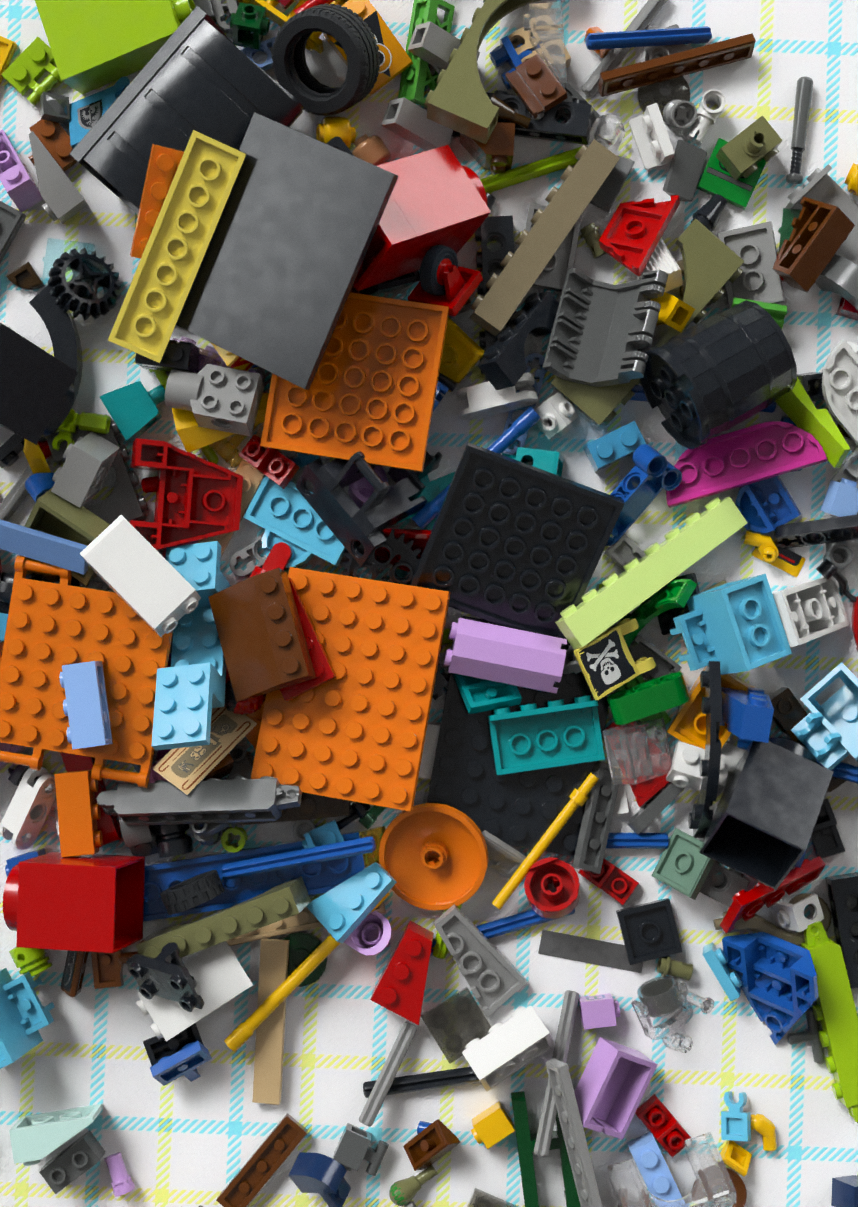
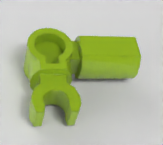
M71 409L64 422L57 428L59 434L53 440V449L59 451L60 444L63 441H67L68 446L70 443L75 444L72 436L76 433L78 426L80 430L108 434L111 417L89 412L78 414L75 410Z

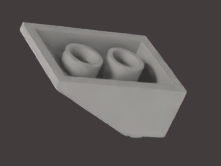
M32 131L29 134L41 197L46 202L41 206L53 221L59 219L64 224L88 206V204Z

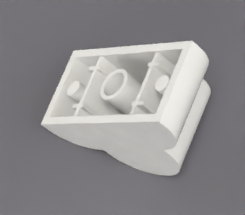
M833 576L828 580L825 577H821L772 593L790 648L849 626Z

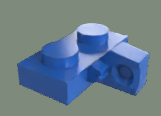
M199 1041L186 1044L182 1050L171 1056L161 1058L157 1064L150 1067L153 1078L163 1086L183 1075L192 1082L201 1077L197 1067L210 1061L212 1058L209 1050Z

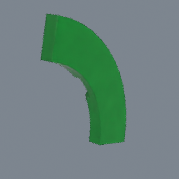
M691 579L671 581L667 584V587L658 590L641 603L632 614L628 613L623 619L629 618L631 620L635 618L639 625L637 630L623 635L627 646H630L637 634L656 616L669 609L684 608L697 584Z

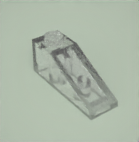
M562 2L530 3L528 14H523L524 31H529V40L535 51L562 87L566 89L567 73Z

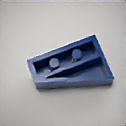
M721 687L722 722H720V726H725V723L728 724L727 730L740 739L768 743L774 713L769 695L764 694L765 690L749 687L748 691Z

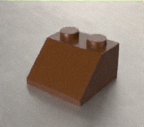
M497 123L486 144L461 133L459 142L484 170H490L493 174L504 173L512 167L515 123Z

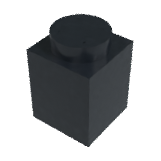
M0 323V426L37 445L41 437L54 432L68 416L75 395L72 383L78 372L2 323Z
M769 738L768 743L752 740L728 778L699 853L777 890L807 849L833 771L819 765L814 755L808 749L794 741L784 738Z

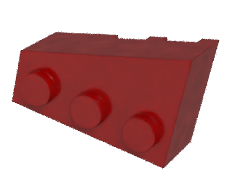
M409 921L372 992L370 1000L419 1025L434 933Z

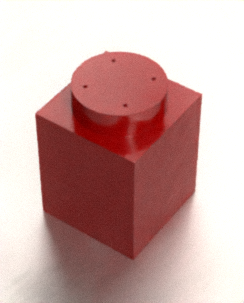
M51 852L19 862L10 871L3 893L4 920L11 931H17L16 947L115 953L142 940L145 857L101 854L61 857V852Z

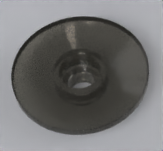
M683 76L638 87L637 100L641 110L645 112L647 106L657 103L662 118L664 107L669 101L675 99L690 101V88ZM667 88L670 94L667 96L662 95L660 90Z

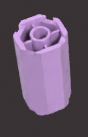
M458 618L457 623H451L448 639L453 640L451 650L447 649L445 651L443 666L448 667V673L557 694L558 688L553 687L555 682H560L562 678L566 650L561 649V645H567V639Z

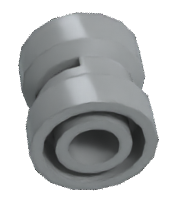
M671 100L664 107L663 118L670 126L688 128L696 121L697 109L689 101Z

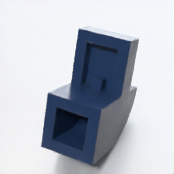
M300 1152L289 1173V1177L302 1193H319L329 1207H343L351 1190L350 1185L344 1178L347 1170L333 1158L320 1153Z

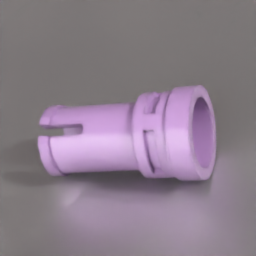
M121 1152L104 1158L112 1179L111 1185L115 1197L135 1189L131 1176L127 1174Z

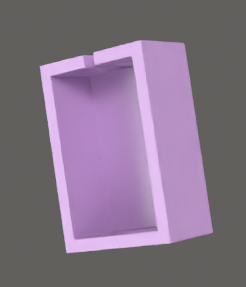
M600 1037L574 1091L583 1127L623 1140L658 1064L638 1050Z

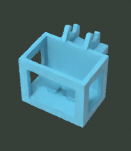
M766 574L728 582L690 596L687 601L690 612L673 618L676 628L670 629L671 635L682 633L687 654L679 655L678 657L680 661L687 660L690 671L707 666L709 661H720L721 675L744 672L792 654Z
M841 662L800 698L811 712L791 729L815 758L829 770L836 767L849 754L858 762V679ZM840 677L845 685L820 706L814 698Z
M7 968L0 970V1069L15 1062L41 1043L43 1039L38 1030L54 1021L49 1011L55 1006L53 1002L42 1006L34 988L43 982L41 978L34 981L30 972L12 980Z

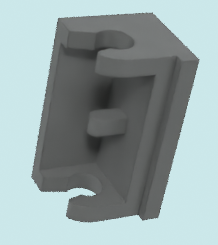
M637 635L628 647L634 662L641 657H653L656 667L642 673L650 680L679 672L682 668L640 635Z

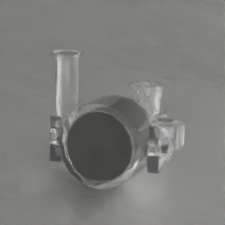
M668 976L653 978L642 984L637 990L640 1002L637 1000L631 1002L644 1034L652 1040L662 1039L666 1047L682 1053H687V1050L690 1051L693 1047V1040L690 1036L686 1035L683 1027L693 1016L692 1005L701 1008L705 1014L710 1013L714 1008L713 999L709 997L703 998L688 991L685 981L677 977ZM678 1010L667 1021L652 1027L650 1017H663Z

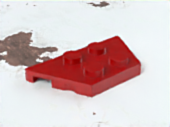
M671 195V201L658 203L654 202V198L644 199L640 202L620 203L599 239L600 248L635 275L640 276L680 205L679 195Z

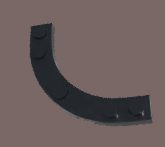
M709 661L705 671H701L700 676L701 688H705L706 697H702L701 704L702 714H706L705 759L700 760L699 766L700 776L703 777L698 801L696 804H693L692 813H689L688 826L689 829H693V837L705 838L714 815L713 810H709V807L712 806L713 801H716L721 762L719 730L720 722H722L720 661Z

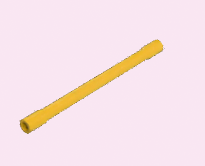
M389 892L382 898V900L374 907V909L371 912L375 911L380 906V904L390 895ZM330 934L244 1022L240 1023L224 1040L226 1045L236 1052L265 1019L340 943Z

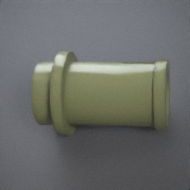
M593 222L580 229L582 234L580 238H584L593 258L596 259L606 254V252L600 248L599 244L601 235L598 230L600 227H596Z
M670 956L659 958L657 972L661 973L663 977L670 975L689 981L693 973V964L671 959Z

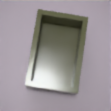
M51 488L37 499L24 527L88 546L110 524L85 507L81 506L79 508L51 492ZM89 565L88 571L84 575L71 571V576L85 585L89 584L97 576Z

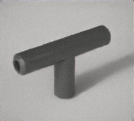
M809 1007L805 1012L808 1031L788 1034L787 1039L790 1045L811 1042L814 1062L822 1063L825 1061L819 1038V1024L815 1019L812 1007Z

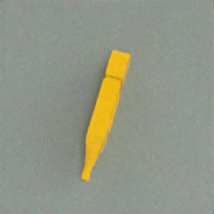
M24 439L23 452L33 474L51 473L40 446Z

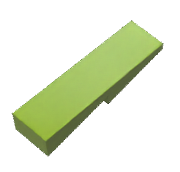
M797 377L793 390L784 394L775 402L798 428L809 432L819 442L827 460L834 468L841 467L850 451V447L827 409H816Z

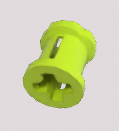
M230 827L221 837L222 847L232 853L240 851L246 845L248 839L247 832L242 827ZM230 833H232L234 836L239 834V836L241 837V839L238 841V846L235 842L231 844L229 843L228 839L231 838Z

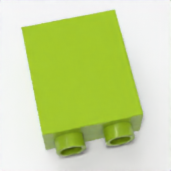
M35 0L61 81L82 95L119 80L121 77L142 70L196 7L193 0Z

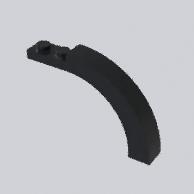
M46 286L29 304L45 323L51 338L54 357L78 372L72 383L75 391L74 405L80 387L83 366L80 337L70 311L63 313L65 306L62 304L55 305L57 297L50 296L52 288ZM14 433L0 447L1 468L9 467L18 460V454L24 447V438Z

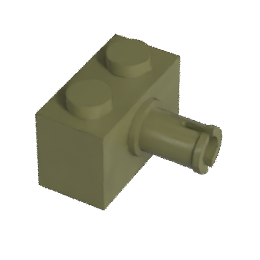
M762 115L719 150L716 157L735 181L742 176L748 178L758 169L757 164L764 159L768 162L779 153L777 148L783 140Z

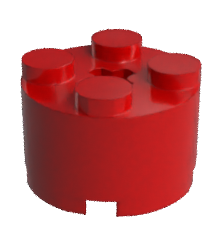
M548 857L535 862L529 869L524 882L525 893L530 907L539 916L556 919L564 917L573 911L579 902L580 884L578 875L572 865L558 858ZM553 884L557 891L551 892L548 885Z

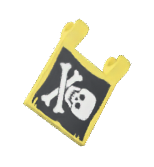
M629 618L623 619L615 627L596 637L583 648L573 651L595 700L603 698L638 675L656 667L653 657H641L634 662L623 635L639 628L635 618L631 620Z

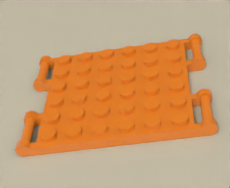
M18 555L14 564L15 575L0 663V742L32 747L34 749L32 756L0 750V762L30 766L31 770L39 771L43 764L45 750L94 757L95 763L91 773L93 780L101 781L104 778L134 783L138 787L147 788L154 755V748L151 744L157 669L167 668L173 631L165 633L160 637L115 592L71 586L72 576L70 570L41 561L28 560L27 557ZM34 571L60 575V584L26 579V572ZM102 661L113 744L72 750V744H69L67 740L69 719L63 710V701L66 699L65 688L61 687L59 679L62 665ZM106 760L141 765L139 773L105 768Z

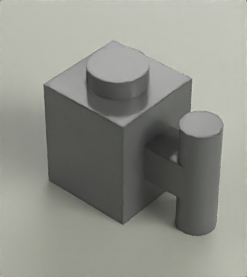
M347 1123L334 1151L333 1159L339 1162L347 1171H351V1169L358 1171L364 1159L369 1162L366 1172L376 1176L389 1144L379 1140L376 1149L369 1147L372 1133Z

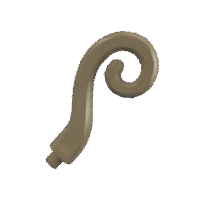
M802 893L796 895L789 903L795 904L812 894ZM818 896L824 919L821 922L827 933L831 925V911L828 904ZM727 911L722 913L723 918L725 917ZM757 914L747 922L743 918L736 921L735 928L729 932L733 933L743 930H751L756 933L766 932L797 946H801V943L805 942L804 931H785ZM723 918L713 920L715 930L722 929L720 924Z

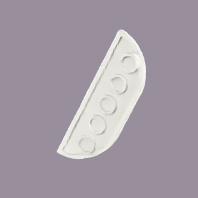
M841 340L831 351L825 363L822 375V392L829 411L858 446V355L845 340Z

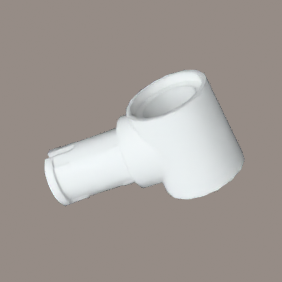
M716 89L709 90L702 97L697 110L696 121L686 136L690 142L697 135L694 144L701 145L711 125L715 124L726 104V97L721 91ZM706 102H715L718 109H709Z

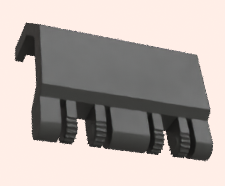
M576 268L568 269L542 368L560 379L597 388L630 383L631 379L643 378L649 356L647 353L638 351V349L652 345V338L661 304L650 299L659 298L664 295L668 273L662 270L648 271L643 273L641 280L613 285L595 281Z

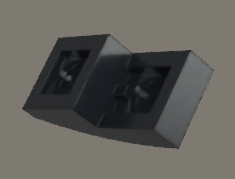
M828 798L823 800L811 835V842L816 856H820L821 859L845 852L836 827L837 821Z

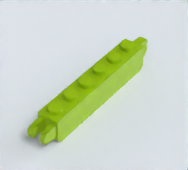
M818 921L808 925V928L804 930L805 942L801 943L802 948L810 951L817 974L818 998L815 1001L816 1004L812 1005L815 1019L821 1023L822 1031H819V1038L822 1046L827 1048L829 1057H825V1062L829 1073H833L835 1083L831 1084L834 1097L844 1104L849 1110V1115L858 1123V1015L841 946L827 936L822 922Z

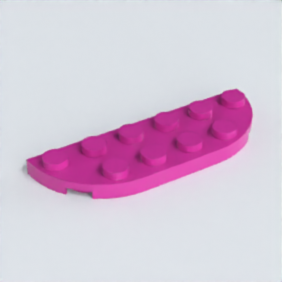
M779 421L756 424L710 438L706 444L695 449H687L675 464V467L682 473V480L677 488L666 491L667 504L669 508L823 463L827 461V457L822 446L809 432L793 426V424Z

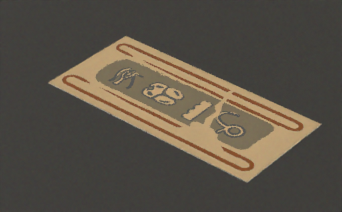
M225 704L224 707L212 708L210 745L171 749L152 769L188 795L257 723L245 714H234L228 711Z

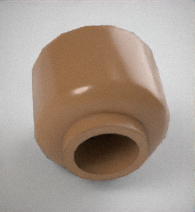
M364 134L353 143L356 146L352 151L355 157L375 166L389 162L391 153L379 136L373 135L368 137L367 134Z

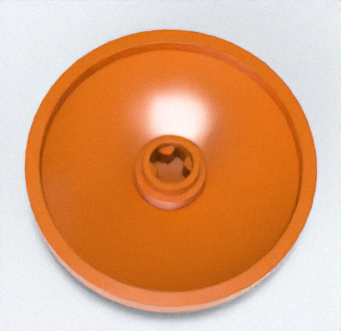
M423 803L413 806L412 812L402 811L390 822L380 842L379 864L397 882L391 889L401 899L422 909L445 910L454 904L456 906L463 904L477 892L487 871L488 849L482 832L466 814L445 804Z

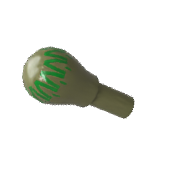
M433 1165L416 1176L413 1175L395 1182L389 1190L391 1201L398 1206L409 1204L416 1193L422 1188L421 1186L438 1174Z

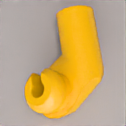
M746 531L743 544L757 547L764 561L774 562L779 555V551L773 539L768 535Z
M752 1114L751 1130L755 1129L762 1135L763 1150H776V1132L773 1122L762 1114Z

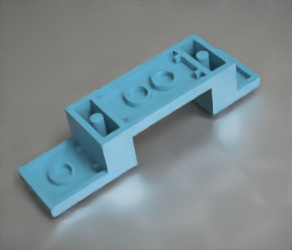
M218 541L166 548V560L197 591L201 599L198 601V606L191 613L185 614L178 620V624L173 630L171 667L157 669L151 744L155 750L210 745L212 708L224 707L227 665L208 598L231 586L220 570L221 545Z

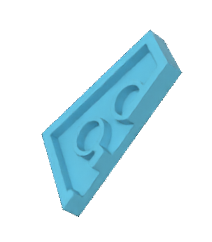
M375 862L316 898L306 907L333 938L342 944L397 882L380 864Z

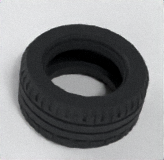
M338 4L313 6L289 18L280 28V31H278L275 43L273 44L274 49L272 50V64L278 84L303 105L304 108L302 110H305V112H311V114H317L318 116L339 114L362 101L373 89L379 75L378 71L380 70V53L378 52L377 40L374 38L375 36L371 32V28L368 27V24L357 13H353L351 9ZM313 32L328 34L341 44L347 56L348 65L346 79L341 87L331 88L321 84L311 74L306 64L305 48L307 40Z

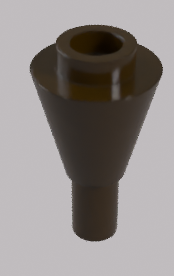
M493 94L490 100L493 105L499 107L498 122L515 123L528 129L531 118L516 113L514 109Z

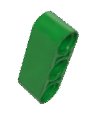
M675 672L609 695L607 700L615 724L624 725L685 704L690 700L683 674Z

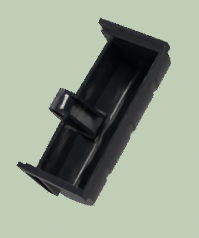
M196 6L70 152V155L138 215L152 144L185 151L191 134L195 130L239 150L254 112L290 127L303 113L302 109L304 107L293 95L240 51L208 14Z

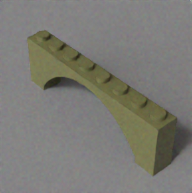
M483 0L482 8L477 7L474 12L470 29L465 28L460 39L461 45L458 49H453L448 61L449 66L446 70H441L437 79L436 89L434 91L430 90L426 97L427 119L479 142L487 143L498 123L499 107L492 104L481 83L477 68L478 50L487 33L499 20L520 7L541 0Z
M696 218L675 243L681 250L684 267L682 301L695 308L683 331L686 330L692 321L697 324L707 313L704 307L710 301L715 304L725 293L722 287L728 280L732 284L742 274L743 270L740 267L745 262ZM670 327L664 337L653 347L662 346L669 339L680 334V332ZM556 376L551 382V386L556 391H560L565 399L599 427L602 423L607 426L617 415L613 410L620 402L625 406L635 394L632 389L638 382L640 384L641 382L640 378L631 379L630 383L597 388L563 380Z

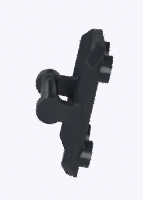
M171 942L166 944L156 958L134 954L126 961L129 973L135 978L139 985V992L145 998L152 999L156 995L176 1001L188 1012H192L194 1008H203L204 1001L200 995H197L194 989L197 983L179 956L180 949L177 943Z

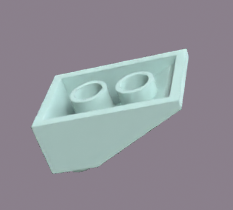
M102 1103L22 1116L9 1130L14 1164L22 1162L24 1166L38 1164L41 1159L92 1124L103 1109Z

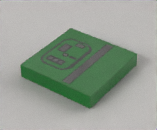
M719 138L696 189L712 196L719 194L728 203L745 210L766 161L764 159L757 164L758 169L748 178L742 176L735 181L716 157L719 150L728 143Z

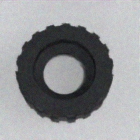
M211 870L164 890L160 893L168 915H172L203 904L219 896L225 890L217 870Z

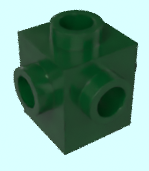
M240 2L236 13H232L230 18L233 43L236 46L259 50L263 36H268L270 19H266V7Z

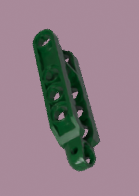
M512 1092L511 1100L525 1207H539L532 1153L534 1152L537 1133L530 1134L525 1092ZM557 1113L555 1119L556 1131H553L550 1150H560V1165L564 1181L566 1206L581 1207Z

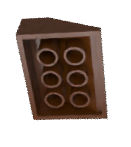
M276 568L252 576L208 597L236 702L245 701L316 678L289 578L285 571Z

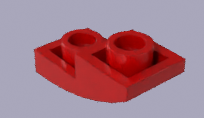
M254 434L239 453V456L284 489L300 467L276 449L261 447V438Z
M605 858L603 859L600 874H593L583 870L578 872L622 905L627 902L639 885V882Z
M655 1094L637 1108L635 1112L637 1117L651 1131L656 1140L672 1158L693 1140Z

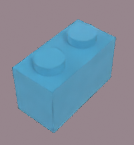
M633 421L586 444L583 449L594 471L597 472L633 454L639 446L646 444L636 422Z

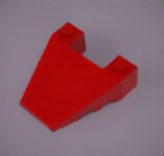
M136 438L133 441L131 468L158 471L154 522L133 520L128 522L156 550L239 530L243 486L242 475L215 463L208 462L165 441Z

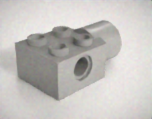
M206 364L199 373L173 369L166 383L165 404L167 407L193 412L199 427L251 437L264 392V384L259 373Z

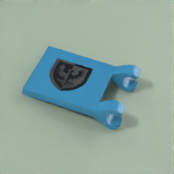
M121 77L114 86L69 104L70 143L73 149L130 84L128 77Z

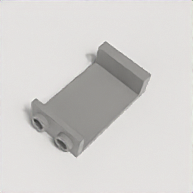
M828 164L822 171L819 168L815 169L807 178L809 183L803 189L798 186L787 197L790 202L785 209L794 218H798L803 208L800 204L803 196L839 207L853 222L855 227L835 254L858 265V204L828 175V172L832 169Z

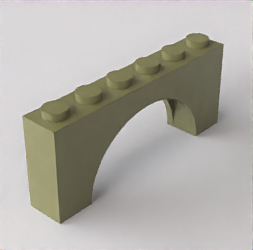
M302 876L215 914L181 925L177 923L153 932L136 944V948L139 954L156 958L166 944L175 942L180 949L179 956L182 958L299 914L311 902Z

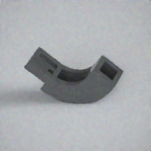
M835 254L817 278L815 284L821 291H830L840 295L858 311V265Z

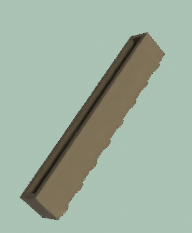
M595 139L589 146L583 144L575 155V158L578 160L575 166L571 167L569 165L560 177L564 181L559 189L555 186L545 198L548 202L544 210L539 208L530 220L534 224L528 232L524 229L515 242L519 247L514 254L511 251L507 253L500 263L504 267L499 275L494 272L485 285L489 289L483 297L479 294L470 308L474 311L469 318L495 337L501 332L620 158Z

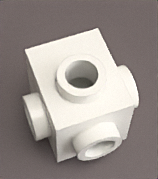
M560 391L535 409V412L541 417L537 422V426L548 439L557 433L562 437L574 428L571 423L578 418L574 407L570 402L566 401Z

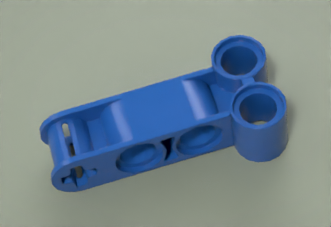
M643 444L635 450L632 457L635 466L610 494L623 499L625 504L611 533L614 537H609L606 546L614 545L624 535L662 489L671 491L681 483V471L648 444Z

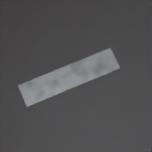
M542 930L538 954L642 973L643 962L630 965L624 945Z

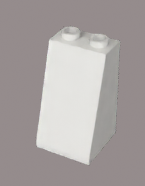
M122 515L80 553L93 571L160 637L165 633L173 631L178 624V620L185 614L191 613L198 606V601L201 599L197 591Z
M226 941L205 949L184 963L190 975L194 977L197 983L194 989L197 995H200L204 1001L202 1009L194 1008L192 1012H188L180 1006L179 1002L156 995L152 999H147L140 992L138 993L140 999L136 1003L144 1016L149 1013L155 1023L150 1026L158 1040L164 1037L167 1042L253 986Z

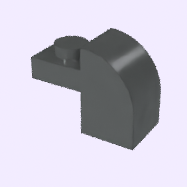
M119 817L126 848H130L133 856L145 857L158 853V839L152 825L127 826Z

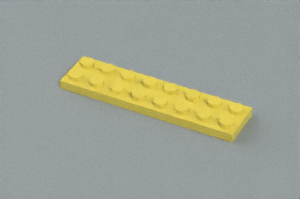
M193 130L108 341L158 363L161 362L247 154Z

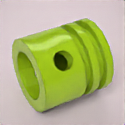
M15 947L9 951L16 967L21 969L19 971L20 975L30 972L33 977L53 966L52 962L48 963L50 958L45 956L47 953L45 949Z

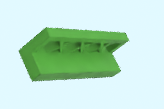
M414 0L405 51L413 64L402 72L398 98H406L415 104L427 108L425 106L426 98L423 97L425 86L428 84L430 90L434 91L437 87L439 75L436 70L432 75L428 67L429 63L408 51V47L415 27L419 24L432 22L448 33H451L455 6L443 0ZM438 8L445 11L441 24L437 17Z

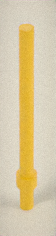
M590 773L578 790L575 788L569 797L571 799L493 900L492 904L498 909L503 907L525 878L531 866L538 861L579 805L582 807L587 801L588 797L586 796L599 780L594 774Z

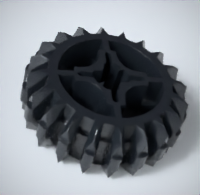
M75 248L69 254L64 252L60 258L54 261L53 268L48 273L50 278L47 286L52 288L50 296L57 297L55 305L62 304L65 306L63 313L69 310L72 311L73 319L78 317L79 314L82 315L84 321L88 320L90 315L94 320L98 319L100 315L105 316L111 309H114L117 304L116 301L120 298L121 292L119 290L122 282L117 281L119 272H112L114 263L106 264V256L96 257V250L91 255L87 253L86 248L81 249L80 253ZM72 270V279L66 282L65 273ZM99 287H103L104 295L98 299L96 295Z

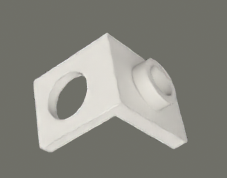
M812 894L795 904L778 901L775 905L771 906L777 926L801 932L807 929L808 925L824 919L817 894ZM808 904H812L815 909L811 919H806L804 916V909Z

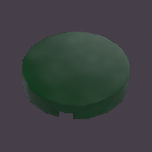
M299 931L290 933L282 939L290 940L288 976L322 943L312 933ZM328 957L298 987L307 986L319 980L326 969Z

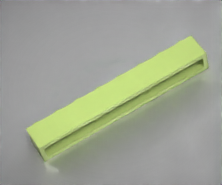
M730 496L721 500L716 497L705 505L706 510L701 514L696 512L685 519L686 525L680 530L676 527L664 535L666 540L660 545L657 542L650 545L644 550L646 555L639 560L636 557L623 566L625 571L617 576L614 573L603 580L604 586L598 591L595 588L581 597L583 602L575 607L572 604L560 613L562 618L555 623L572 648L578 649L586 646L745 526L747 521Z

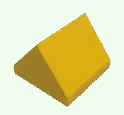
M728 1140L716 1159L736 1173L746 1176L752 1154L734 1141Z

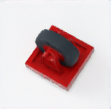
M435 245L423 257L419 274L420 282L407 298L408 301L447 306L449 307V316L455 317L483 278L480 271L458 266L457 255L453 249L443 245Z

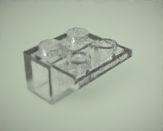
M664 718L624 724L603 730L612 784L635 785L668 774L670 771L672 760Z

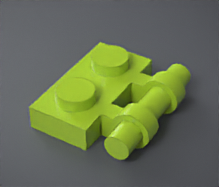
M39 37L1 74L22 96L31 89L33 92L27 97V100L33 106L40 101L42 92H49L57 82H62L57 67L53 66L55 60L51 48ZM47 71L49 76L39 85L37 81Z

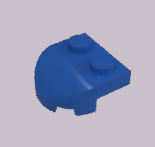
M779 476L745 485L737 493L735 505L747 521V524L743 526L747 530L768 533L775 530L777 526L783 525L801 515Z

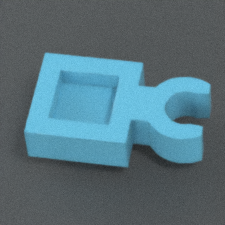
M732 1091L725 1092L724 1102L729 1107V1111H721V1140L751 1141V1112H743V1107L747 1103L746 1092L739 1093L738 1103L733 1101Z

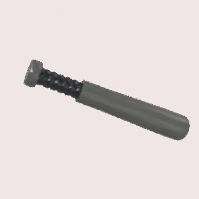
M806 76L800 77L797 80L791 142V150L793 152L790 174L786 177V181L790 184H800L803 181L800 171L802 153L805 150L813 91V80Z

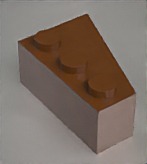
M803 196L800 202L803 208L799 217L793 219L791 226L794 229L789 240H784L772 269L790 287L808 292L855 225L839 207Z

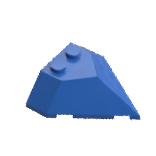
M766 932L725 936L722 939L723 951L728 959L726 965L729 970L734 969L742 981L741 990L760 1021H765L767 1027L772 1031L770 1038L776 1045L818 998L817 974L810 951Z

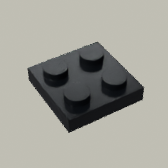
M669 898L616 910L630 965L683 952Z

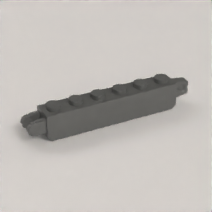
M263 776L260 779L236 777L233 780H220L210 778L207 781H201L186 795L170 782L157 780L154 783H148L147 788L138 787L134 783L118 784L117 790L101 791L96 800L97 804L101 808L103 807L105 814L110 816L119 815L127 826L263 822L278 820L282 816V809L299 807L301 805L302 791L299 786L282 785L277 778Z

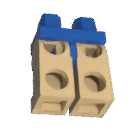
M547 13L509 36L500 39V46L492 50L489 56L495 68L508 62L511 70L507 71L509 74L515 70V67L537 53L552 73L570 67L571 57L561 38L558 37V32ZM507 72L501 75V79L506 89L510 90L512 87L506 81L505 74Z

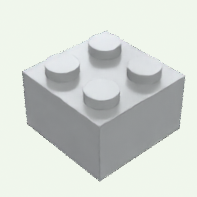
M92 431L85 437L80 436L75 444L70 443L63 454V458L66 460L63 467L60 466L53 475L52 481L55 484L51 492L80 508L99 492L120 447Z

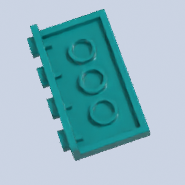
M591 695L575 697V703L564 704V699L548 701V707L537 708V703L520 705L521 711L510 712V707L494 709V715H488L496 775L605 760L597 708L599 706L598 700H591Z

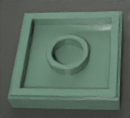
M675 828L669 840L668 848L664 850L651 876L689 898L696 900L715 860L699 853L703 844L702 841Z

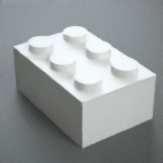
M532 1006L519 1008L511 1015L512 1019L504 1024L502 1022L497 1023L489 1029L488 1035L482 1039L476 1038L465 1046L466 1050L462 1054L486 1092L554 1047L549 1031Z

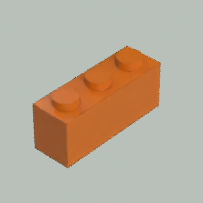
M92 770L55 774L61 857L96 854L99 852V847L103 846L102 831L98 830L97 820L101 817L100 806L95 802V792H98V780L91 778Z

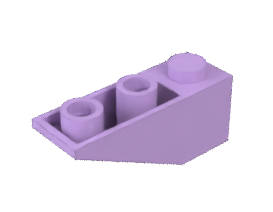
M2 129L0 131V181L20 212H23L42 201L43 198L33 178Z

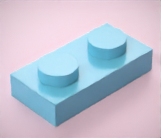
M713 942L703 947L702 955L729 1000L733 1001L739 998L742 982L735 971L730 972L727 967L728 959L721 948L717 949Z

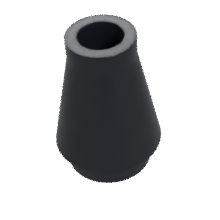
M715 194L692 215L691 223L696 218L709 231L713 232L727 205L726 199L719 194Z

